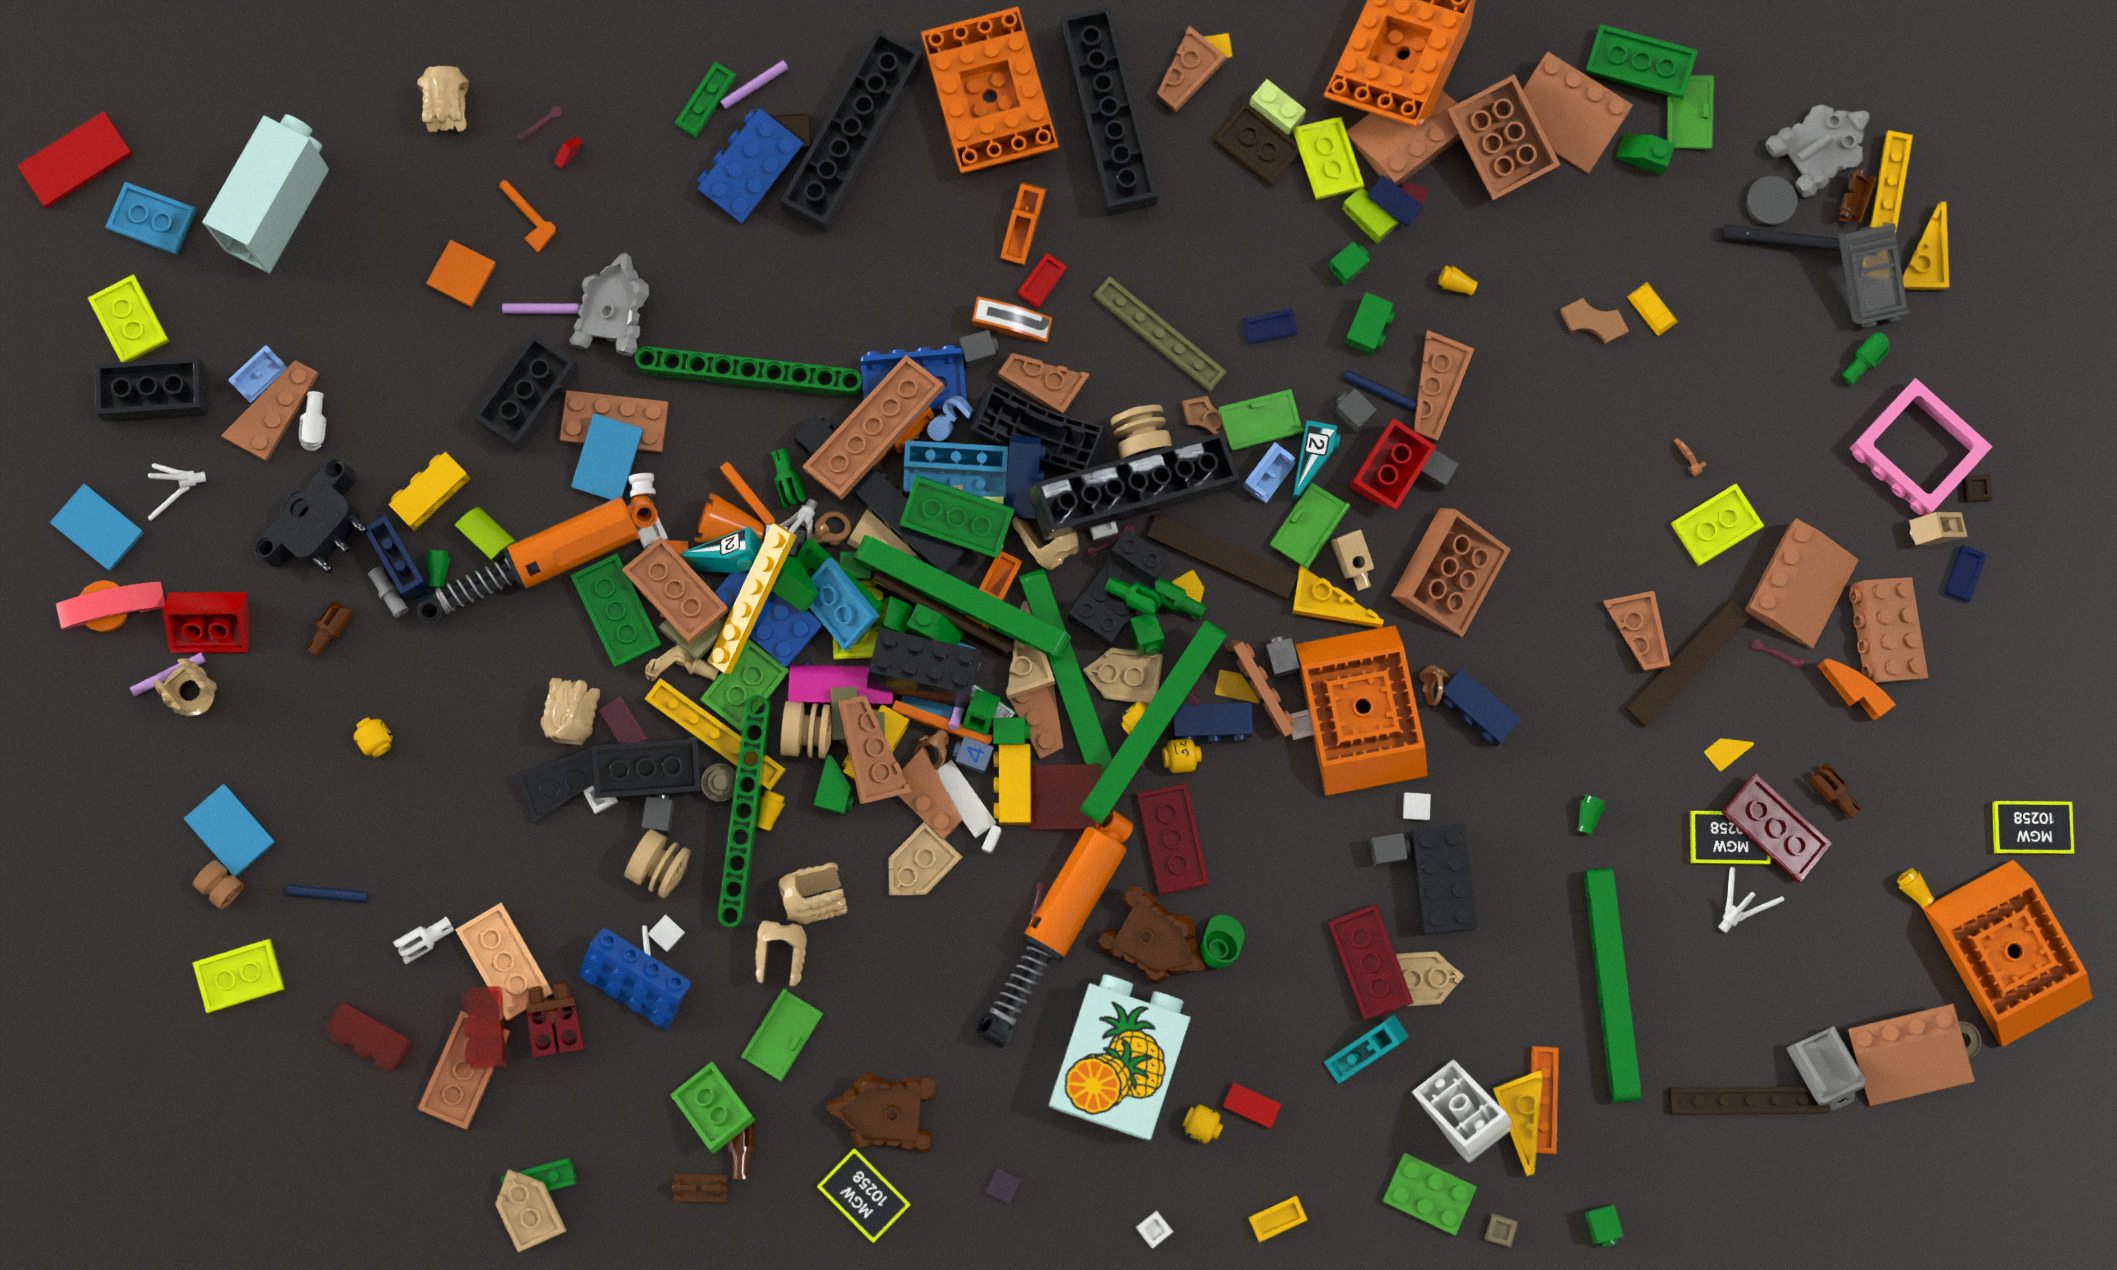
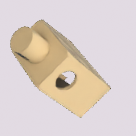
M1361 529L1329 540L1345 579L1353 577L1358 591L1372 586L1367 571L1374 569V565ZM1354 558H1356L1359 562L1357 568L1353 566Z

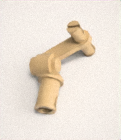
M679 645L674 646L658 659L650 660L645 668L646 678L648 680L651 678V681L656 680L660 673L674 662L685 666L690 675L695 673L712 681L716 680L719 669L702 659L697 661Z

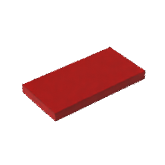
M103 111L20 163L17 167L42 205L48 208L126 159L132 153Z

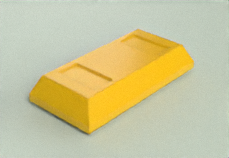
M1648 282L1627 296L1657 336H1660L1678 323L1677 319Z
M1297 1196L1248 1217L1259 1242L1307 1221Z

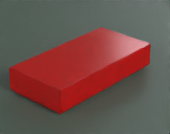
M1046 253L1019 289L1017 295L1038 309L1066 272L1067 266Z
M1232 1083L1222 1107L1271 1129L1282 1104L1236 1083Z

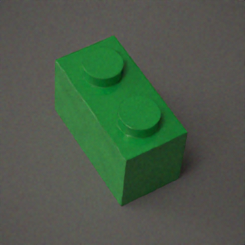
M1365 292L1344 344L1370 355H1373L1375 348L1380 350L1386 335L1381 333L1385 325L1390 327L1395 315L1391 311L1394 303Z

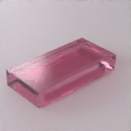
M621 696L599 709L618 742L648 740Z

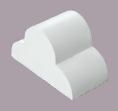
M1454 1060L1450 1061L1412 1091L1425 1111L1468 1163L1511 1130L1512 1122L1507 1113Z

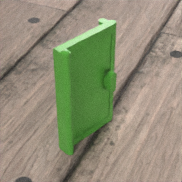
M1691 75L1683 100L1668 96L1667 141L1676 144L1674 149H1704L1705 151L1712 149L1714 76Z
M1291 389L1218 408V414L1221 416L1230 452L1302 434L1305 431L1301 426Z
M1311 482L1269 545L1272 549L1278 550L1304 568L1309 569L1350 508V504L1342 502Z
M783 989L741 1055V1058L746 1059L782 1081L823 1013L792 995L787 989Z

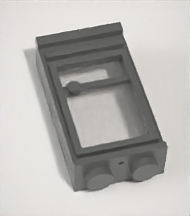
M1883 222L1882 226L1863 227L1860 228V231L1838 233L1852 322L1862 324V327L1875 326L1878 320L1886 319V322L1902 319L1901 315L1909 314L1895 234V223Z

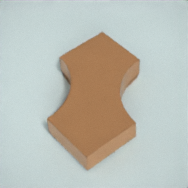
M1584 298L1560 309V313L1571 333L1588 331L1597 335L1604 344H1607L1629 332L1618 309L1608 312L1599 311L1587 304Z
M1207 396L1182 401L1187 427H1199L1208 431L1211 435L1223 432L1228 444L1221 416L1218 414V410L1211 405Z

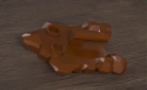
M1131 885L1122 899L1125 905L1131 909V912L1118 933L1104 930L1096 944L1101 952L1110 953L1114 959L1121 961L1125 959L1127 963L1136 965L1144 972L1148 981L1156 984L1169 979L1170 974L1181 975L1185 971L1201 972L1205 970V962L1198 953L1197 943L1195 939L1191 938L1195 936V922L1186 914L1167 912V908L1157 904L1158 900L1151 893H1144L1140 886Z
M873 1073L863 1074L854 1083L855 1089L851 1088L842 1097L829 1101L826 1109L829 1113L841 1119V1123L846 1129L852 1131L849 1135L855 1147L868 1149L873 1145L886 1144L887 1146H898L899 1149L905 1151L914 1149L919 1153H925L930 1151L931 1133L918 1128L920 1101L926 1102L934 1099L936 1081L929 1077L921 1080L916 1077H908L904 1081L892 1080L887 1082L884 1078H879Z

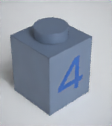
M964 736L962 742L957 741L952 756L956 757L955 763L957 765L985 775L994 747Z

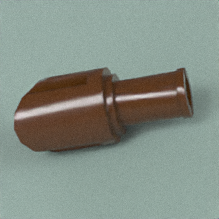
M332 601L317 621L318 630L305 649L319 658L330 640L338 639L352 619L353 611L337 601Z
M1825 763L1809 778L1810 783L1828 802H1835L1849 819L1862 810V807L1847 792L1848 785L1828 763Z
M751 1123L728 1142V1152H730V1155H733L732 1179H749V1155H751V1152H754V1123Z

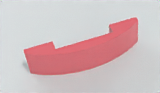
M149 582L81 595L57 603L56 607L60 626L63 630L86 625L89 621L136 611L142 613L161 609L164 607L165 599L161 582Z

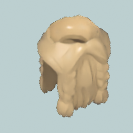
M428 67L423 76L417 80V86L424 94L422 106L423 123L427 122L428 132H437L438 128L446 131L448 129L453 130L454 126H456L458 132H464L467 126L464 117V95L468 90L469 81L457 67Z
M1017 517L1013 519V526L1020 534V538H1022L1026 548L1035 557L1037 563L1049 571L1063 564V560L1066 557L1079 551L1076 532L1056 537L1052 542L1044 546L1026 520L1018 519Z
M187 658L178 659L177 661L181 667L173 671L165 683L158 679L153 681L158 694L161 695L164 704L166 703L167 707H171L175 713L185 715L186 717L202 715L213 704L217 685L207 677L205 671L195 662ZM187 681H195L200 687L199 696L192 701H186L180 695V688Z
M552 678L549 683V694L545 702L546 709L541 718V727L546 738L550 737L557 743L582 745L592 735V724L600 697V689L591 688L587 692L585 681L571 682V680H565L562 682L560 678Z
M827 863L823 866L799 869L780 879L778 886L780 887V894L782 895L783 904L788 915L787 921L808 924L812 921L817 922L847 913L843 889H837L841 887V882L836 872L839 870L837 864ZM834 890L828 893H823L821 895H816L811 898H803L804 896L820 893L823 891Z
M762 921L757 933L758 941L757 948L755 949L757 981L763 983L765 979L769 941L783 940L794 947L790 986L797 985L802 978L801 971L805 962L804 957L807 944L806 934L802 926L795 923L784 926L778 922Z

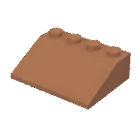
M1548 51L1523 89L1554 153L1586 174L1590 173L1633 104Z
M1515 74L1447 109L1492 200L1560 166Z
M1442 90L1431 115L1417 127L1370 113L1347 130L1346 133L1351 143L1390 190L1393 191L1461 139L1447 112V109L1458 103Z
M1439 508L1391 596L1412 611L1455 635L1463 637L1511 549L1458 510Z
M1796 518L1789 524L1744 611L1752 618L1813 649L1859 559L1819 530Z
M1954 1004L1848 1029L1858 1067L1865 1078L1864 1087L1870 1106L1975 1082Z

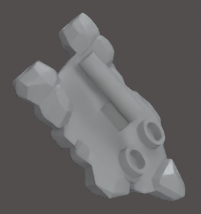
M1821 104L1812 107L1802 124L1797 123L1792 129L1790 127L1781 129L1778 135L1770 136L1765 145L1773 157L1784 156L1785 154L1789 156L1802 174L1795 183L1796 189L1801 196L1805 198L1815 195L1817 189L1824 188L1828 184L1829 179L1837 174V171L1844 170L1847 167H1857L1863 160L1862 147L1858 145L1862 142L1863 130L1869 121V113L1864 110L1856 112L1837 110L1834 113L1833 108Z
M627 253L620 254L610 266H606L600 272V275L596 273L584 278L582 283L584 292L582 296L583 304L580 305L578 312L581 318L577 319L574 325L575 333L569 339L572 347L579 350H587L591 345L592 338L599 337L616 342V351L619 354L632 356L637 351L636 339L640 336V326L637 325L640 314L637 310L643 306V303L649 296V285L641 278L638 279V274L633 269L631 257Z

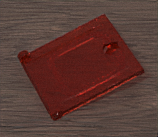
M1096 762L1090 765H1030V829H1086L1087 827L1101 829L1100 824L1079 811L1101 778V764Z

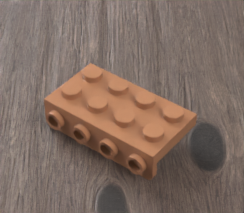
M1912 577L1862 580L1852 584L1849 597L1853 605V622L1857 630V647L1861 655L1862 675L1875 684L1927 679L1928 673Z

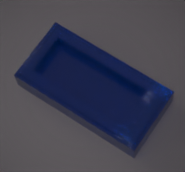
M1383 175L1366 196L1406 227L1410 225L1423 206Z
M1293 309L1243 319L1248 345L1298 335Z
M1962 545L1944 594L1967 603L1970 602L1987 554Z

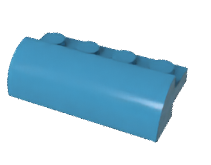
M905 440L903 490L911 492L915 477L919 475L948 486L963 484L965 492L977 496L1006 498L1008 446Z

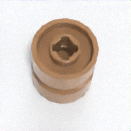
M217 860L206 865L193 881V886L203 895L209 894V900L220 910L231 904L244 887V884L233 874L228 876L227 869Z

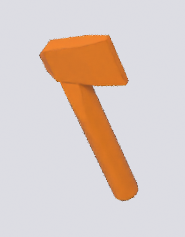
M503 180L500 182L499 188L537 227L525 237V240L539 253L556 233V227L551 222H545L507 180Z

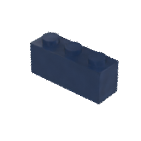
M1010 435L1005 505L1015 508L1012 517L1036 519L1028 491L1036 482L1043 481L1044 471L1039 470V462L1045 461L1046 446H1041V437Z
M386 515L366 526L368 528L366 533L399 592L406 600L429 587L394 525Z
M1463 669L1443 689L1442 704L1451 711L1455 709L1462 715L1460 717L1461 720L1471 728L1475 726L1482 732L1480 736L1491 745L1495 743L1498 746L1521 720Z
M1251 703L1180 705L1173 716L1174 740L1191 739L1195 743V739H1205L1206 743L1221 742V738H1231L1232 742L1247 741V737H1251L1253 734Z

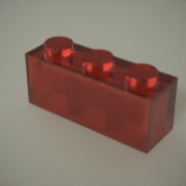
M500 986L467 988V995H463L464 1011H468V1021L464 1022L465 1037H469V1048L465 1049L466 1064H470V1068L474 1070L506 1067L503 988Z
M344 1002L340 1003L325 1029L332 1033L329 1037L330 1039L341 1045H344L345 1041L354 1046L353 1052L364 1058L368 1054L377 1059L375 1064L387 1071L391 1067L399 1069L414 1041Z

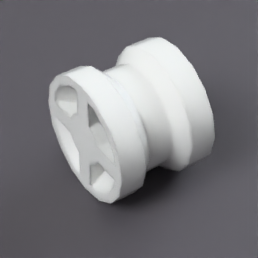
M639 473L628 477L629 483L632 485V490L630 491L632 499L640 495L649 498L656 496V490L652 486L654 474Z

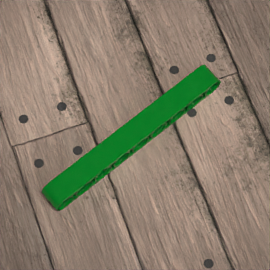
M648 346L640 348L635 354V362L639 371L652 376L843 397H855L860 394L863 388L859 372L848 368ZM651 356L654 358L652 364L648 366L641 364L644 357ZM671 359L679 360V365L675 368H668L666 366L667 362ZM696 362H703L705 364L704 368L700 371L692 370V365ZM720 365H729L730 370L728 373H718L717 369ZM747 367H752L756 372L753 376L746 377L742 374L743 370ZM772 370L781 372V376L778 379L772 380L768 378V374ZM797 373L807 375L803 382H795L793 377ZM825 375L832 378L831 383L828 385H821L818 382ZM849 378H853L858 383L853 388H847L844 386V382Z
M864 535L853 556V559L876 572L879 571L914 591L1053 659H1061L1071 639V636L1065 631L871 536Z
M1041 568L1018 576L1032 616L1066 632L1044 569ZM1069 641L1060 660L1053 659L1047 655L1046 657L1094 788L1112 761V757Z
M1208 620L1204 621L1079 809L1080 812L1098 824H1102L1227 636L1226 632Z
M761 695L751 696L745 705L718 910V919L726 927L739 926L744 920L772 711L770 701ZM757 700H762L765 704V709L761 714H755L752 710L753 703ZM753 726H759L762 730L761 737L757 740H752L749 737V730ZM750 752H755L758 755V762L754 766H748L745 760L746 755ZM746 778H752L755 782V787L751 792H745L742 788V783ZM743 804H748L752 812L748 818L744 819L739 815V808ZM739 830H745L748 834V840L743 845L738 844L735 840V835ZM736 856H741L745 861V865L740 871L735 870L732 866V860ZM733 882H737L741 886V893L736 897L731 896L728 890L729 885ZM729 908H734L738 913V918L734 923L728 922L725 918V913Z
M1612 868L1585 870V890L1611 1099L1613 1103L1640 1101L1641 1088L1614 873Z

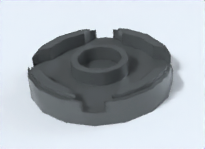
M1765 176L1758 179L1747 193L1746 208L1750 216L1762 225L1778 226L1785 223L1794 214L1797 207V194L1793 186L1787 180L1778 176Z

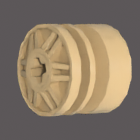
M1138 406L1121 412L1110 419L1112 428L1116 429L1114 437L1127 438L1117 444L1120 459L1173 446L1169 431L1157 430L1166 424L1165 418L1160 417L1163 415L1162 406Z
M786 701L781 731V755L799 757L802 746H807L808 757L813 758L815 747H819V759H826L827 752L832 743L831 705L824 704L822 716H818V704L814 703L810 715H806L803 702Z
M650 829L633 853L624 877L638 885L643 884L650 877L648 890L654 892L660 885L658 895L666 898L681 880L687 868L691 851L684 847L677 854L679 844L676 842L667 851L664 850L667 838Z

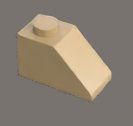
M1934 512L1909 521L1911 526L1910 535L1915 545H1933L1968 537L1962 512Z

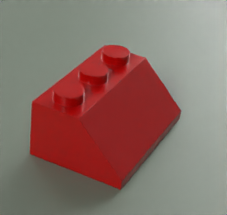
M1393 418L1386 425L1348 487L1367 500L1396 511L1435 450L1436 445Z
M247 592L168 593L162 611L170 653L248 652L250 610Z

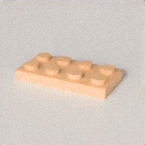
M499 903L455 929L508 1021L527 1010L526 1002H528L529 987L542 986L544 999L554 994L503 903Z

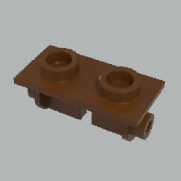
M1855 169V172L1851 173V180L1848 185L1849 192L1845 193L1842 205L1838 209L1840 212L1839 222L1861 223L1877 179L1876 176H1864L1865 171L1861 169Z
M674 1174V1182L672 1184L673 1201L727 1202L728 1175Z

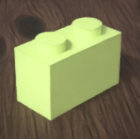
M1268 79L1253 94L1249 104L1289 136L1293 133V129L1298 127L1304 120L1306 112L1305 108Z

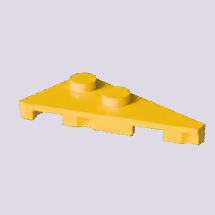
M1946 202L1937 204L1902 276L1905 290H1947L1949 288Z
M1299 566L1293 614L1382 628L1384 620L1379 618L1375 612L1370 609L1366 610L1354 602V598L1341 589L1333 587L1323 577L1320 579L1303 566Z
M1541 1070L1493 1088L1500 1107L1507 1113L1512 1122L1510 1134L1527 1176L1535 1174L1543 1081Z

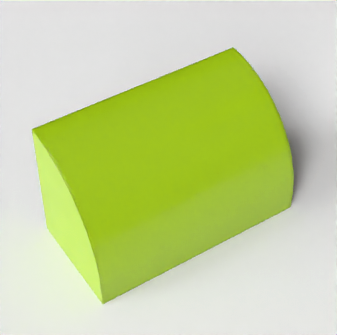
M1363 187L1354 192L1344 202L1342 210L1377 244L1399 224Z
M480 507L470 510L455 524L458 530L494 563L504 556L503 548L516 543Z

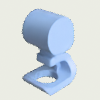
M956 395L944 402L943 412L945 415H938L928 425L927 431L930 438L935 441H943L953 432L952 421L954 422L958 418L953 410L954 405L968 419L972 417L974 409L964 398Z

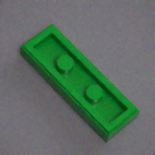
M714 62L675 121V126L697 138L737 78V75L719 63Z

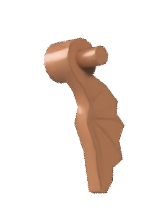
M1678 438L1673 440L1692 466L1689 467L1692 475L1697 476L1703 472L1702 468L1707 465L1705 461L1700 464L1697 463L1694 454L1683 441H1680Z

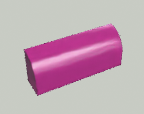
M790 665L788 701L803 702L804 706H813L814 703L818 704V706H824V704L831 705V688L857 687L858 696L865 695L871 707H881V705L893 707L894 693L867 687L869 666Z

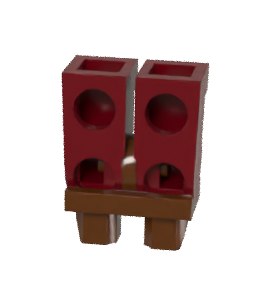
M567 981L553 984L555 997L544 999L542 986L528 988L526 1009L533 1058L557 1054L553 1027L555 1026L560 1053L584 1049L574 994L570 993Z

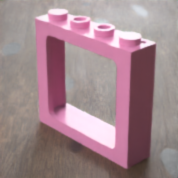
M1915 378L1849 449L1853 452L1852 454L1856 460L1866 463L1872 469L1875 477L1882 481L1885 480L1891 486V490L1895 495L1900 498L1904 497L1910 503V507L1914 512L1925 516L1931 514L1993 446ZM1912 400L1970 451L1931 494L1925 493L1874 446V441Z

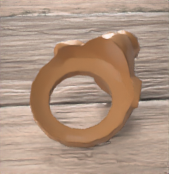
M836 511L825 513L816 521L814 526L816 528L815 533L811 539L813 538L818 544L828 543L831 546H838L849 535L851 530L850 522L842 513ZM832 517L839 518L843 521L845 529L840 534H832L825 522Z
M1429 665L1426 669L1421 670L1419 678L1424 683L1422 692L1425 693L1428 705L1435 706L1442 698L1443 683H1449L1451 676L1443 669L1436 667V665ZM1438 681V693L1436 699H1434V686Z
M941 729L934 735H926L920 738L915 748L914 756L921 748L927 745L934 746L939 753V759L933 766L938 770L946 759L947 750L945 745L949 743L948 732Z

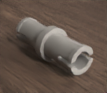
M379 566L368 573L369 578H371L379 591L378 596L381 600H385L393 616L397 618L404 615L409 608L398 594L397 586L392 584L384 568Z

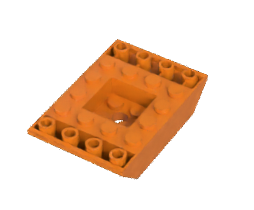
M1367 0L1323 95L1324 98L1410 126H1419L1431 115L1470 30L1476 0ZM1406 50L1410 52L1407 59L1400 60L1397 58L1401 51Z
M1018 7L921 32L929 70L954 158L961 174L1059 148ZM986 92H993L996 94L997 99L992 103H987L982 97Z
M1396 625L1294 644L1325 796L1428 776L1423 734L1405 650ZM1359 700L1367 701L1370 705V711L1366 714L1359 713L1356 710V702Z
M2014 860L2005 863L1929 904L1927 907L1922 908L2001 1048L2092 999L2088 974L2034 879ZM2010 944H2015L2020 949V955L2017 959H2013L2008 955L2007 949Z

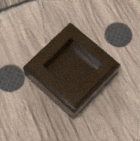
M1990 474L1968 475L1963 478L1965 502L1993 500Z

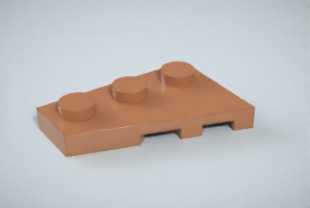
M1188 26L1183 42L1179 45L1174 61L1157 92V97L1174 112H1177L1227 60L1224 53L1191 26Z
M1014 353L1010 355L998 372L999 378L1059 414L1066 412L1090 375L1082 371L1081 373L1067 370V367L1059 365L1055 367L1044 364L1040 360Z
M1654 591L1603 601L1604 606L1644 672L1670 667Z
M1054 685L1009 699L1017 716L1025 717V723H1030V741L1040 760L1063 749Z
M923 747L902 769V774L912 792L898 796L942 839H946L963 819L949 792L946 791L940 780L937 769L934 768L930 761L926 748Z

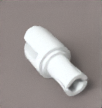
M311 391L307 393L306 413L300 417L299 440L305 450L316 451L321 447L325 438L326 418L322 415L324 394Z
M444 917V919L426 929L419 926L393 943L395 947H399L398 952L400 956H404V963L408 964L434 949V942L454 932V929L448 918Z

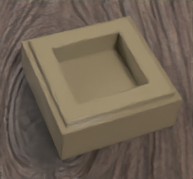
M1491 1214L1484 1240L1511 1247L1518 1221Z

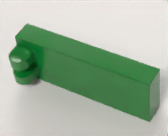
M571 1158L518 1172L544 1182L548 1192L577 1184L576 1173L574 1174L573 1169L575 1167ZM505 1176L500 1177L502 1186L505 1181Z

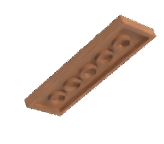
M905 355L802 466L803 469L842 500L945 389L944 384Z

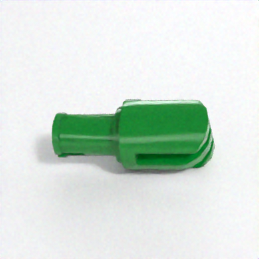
M1875 333L1870 336L1855 352L1856 360L1841 374L1843 379L1854 386L1855 382L1867 369L1874 370L1889 353L1888 338L1882 333Z
M787 449L777 450L778 453L774 451L771 455L778 473L774 481L784 509L790 507V504H798L799 500L804 502L807 498L799 472L792 469Z
M1113 576L1109 578L1105 587V592L1125 599L1126 606L1149 616H1153L1165 600V596L1159 591L1138 582L1130 585Z
M1158 577L1152 589L1161 592L1165 596L1162 607L1172 612L1181 610L1198 620L1202 617L1207 605L1187 596L1186 589L1161 577Z

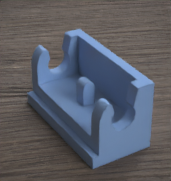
M265 345L228 381L252 404L287 367Z
M1275 442L1247 478L1243 488L1266 504L1295 466V457Z

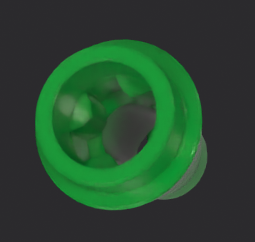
M428 550L425 561L430 587H444L451 559L448 557L449 551Z
M1588 795L1584 796V799L1580 801L1578 831L1593 834V830L1606 808L1603 807L1605 800Z

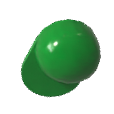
M1224 914L1216 915L1210 919L1199 945V954L1205 964L1215 969H1224L1234 963L1240 954L1245 938L1241 924L1233 917Z

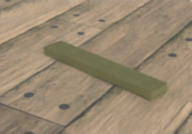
M1109 276L1093 294L1097 301L1209 392L1226 375V370L1112 277Z

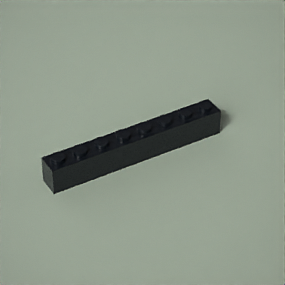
M814 415L794 435V442L811 458L834 433V427L824 417L820 419ZM872 467L851 489L849 494L876 516L917 554L924 563L949 574L964 559V547L899 525L908 501V495L901 487L892 486L888 482L889 477L881 469L876 471Z

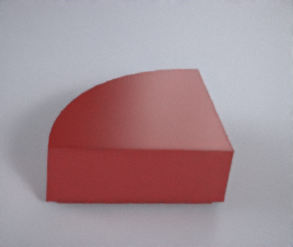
M573 137L563 143L554 164L563 168L577 153L583 141Z

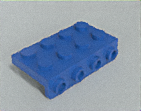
M760 108L756 112L751 109L743 120L746 123L745 127L741 132L737 129L727 141L731 144L725 152L720 150L712 160L715 165L711 171L708 172L705 169L696 181L700 184L697 188L699 191L741 223H743L804 144Z
M955 345L943 346L941 350L922 347L916 349V352H906L904 349L892 350L891 354H881L878 351H872L860 357L864 399L907 355L945 386V389L928 406L932 412L943 411L944 402L952 396H961L967 402L962 348H957ZM954 405L953 410L959 409L956 405Z
M750 570L742 573H731L715 591L717 597L729 609L725 616H729ZM770 591L749 636L788 668L817 632L825 626L812 610L802 612L773 591Z
M605 928L601 929L590 943L579 972V976L587 983L600 988L609 997L616 998L627 1005L630 1010L640 1013L654 1025L660 1026L665 1030H668L673 1023L683 996L691 985L687 978Z

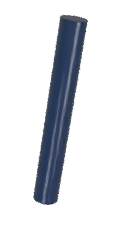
M1347 370L1343 378L1412 411L1417 403L1415 400L1352 371Z
M288 885L287 895L357 902H367L368 893L363 891Z

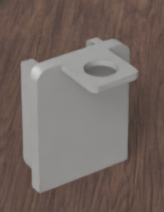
M1834 1026L1787 1047V1052L1819 1105L1829 1104L1830 1111L1852 1103L1855 1098V1091L1865 1086L1863 1074Z

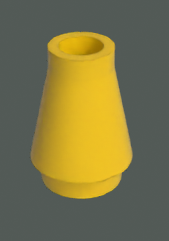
M1447 265L1443 268L1438 280V284L1442 286V289L1465 293L1470 296L1473 295L1478 284L1477 281L1472 280L1455 266L1449 267Z
M765 790L764 795L760 796L757 827L771 831L774 822L785 805L783 803L785 796Z
M1911 868L1897 879L1899 889L1916 901L1922 908L1927 907L1934 901L1935 898L1931 895L1920 872H1916Z

